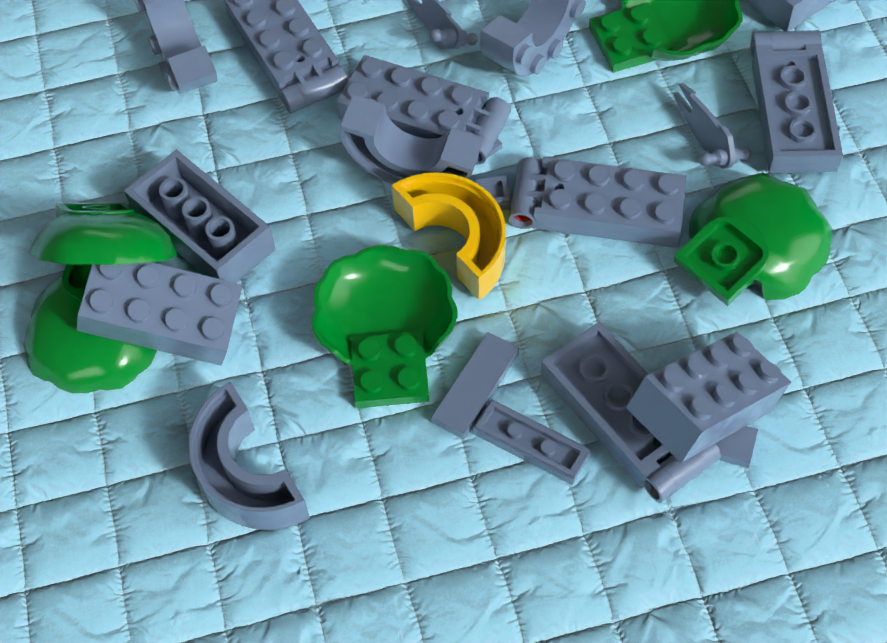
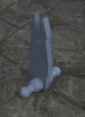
M407 0L410 8H414L424 26L430 31L431 40L440 49H458L466 43L475 45L478 42L477 35L475 33L467 34L465 30H462L452 19V13L439 0H422V4L418 0Z
M684 83L678 84L689 102L688 104L679 92L673 93L679 111L683 112L694 136L703 149L709 152L702 153L699 156V163L702 166L713 164L725 169L738 163L739 159L748 160L752 154L751 150L748 147H742L741 149L734 147L733 135L726 126L721 127L710 110L695 96L696 92Z

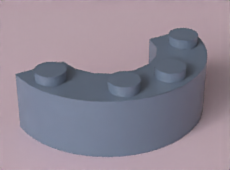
M134 0L138 11H145L153 33L148 39L154 55L161 54L163 62H160L159 66L172 92L177 90L180 95L217 82V73L205 45L202 46L197 37L184 0Z
M531 0L527 10L517 23L499 15L481 30L480 45L483 55L519 76L526 77L532 74H539L550 58L555 59L560 54L563 48V40L568 34L575 18L582 14L586 1Z
M355 94L352 95L340 124V137L350 156L366 171L390 184L413 175L434 172L454 174L469 179L484 138L476 136L471 132L461 131L452 127L446 135L439 138L426 139L413 136L402 131L392 123L386 113L385 104Z
M228 382L223 385L200 408L192 424L189 437L190 462L205 497L222 516L236 524L252 529H282L310 519L305 500L286 469L273 474H254L242 469L236 463L238 448L255 428L246 405L232 383Z

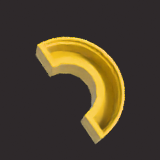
M448 173L417 174L392 184L394 210L414 231L426 226L441 225L452 228L463 235L466 244L456 254L457 278L478 300L486 296L501 276L505 263L506 248L504 216L492 195L477 183Z

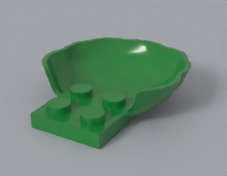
M621 0L622 10L590 18L589 29L612 73L657 59L661 61L684 60L713 51L738 29L743 21L742 10L739 7L740 0Z
M762 172L729 181L717 190L713 197L703 201L694 209L689 221V237L691 240L674 255V263L726 306L731 304L754 280L761 282L764 299H787L801 293L809 285L812 276L818 273L828 261L833 228L805 188L779 180Z
M126 202L56 203V219L47 223L40 231L29 251V254L34 255L38 260L78 265H124L160 262L177 256L170 236L162 227L148 217L134 213V208Z
M376 245L362 249L354 255H346L333 260L314 288L313 304L315 311L312 316L311 325L319 343L341 361L352 366L356 409L430 402L426 358L430 357L447 340L458 318L457 306L452 298V285L449 275L428 253L414 249L404 250L396 246Z
M66 264L63 275L49 283L35 300L31 320L23 343L28 366L32 374L70 393H91L98 390L121 389L146 370L157 353V350L77 331V316L92 267L91 264Z

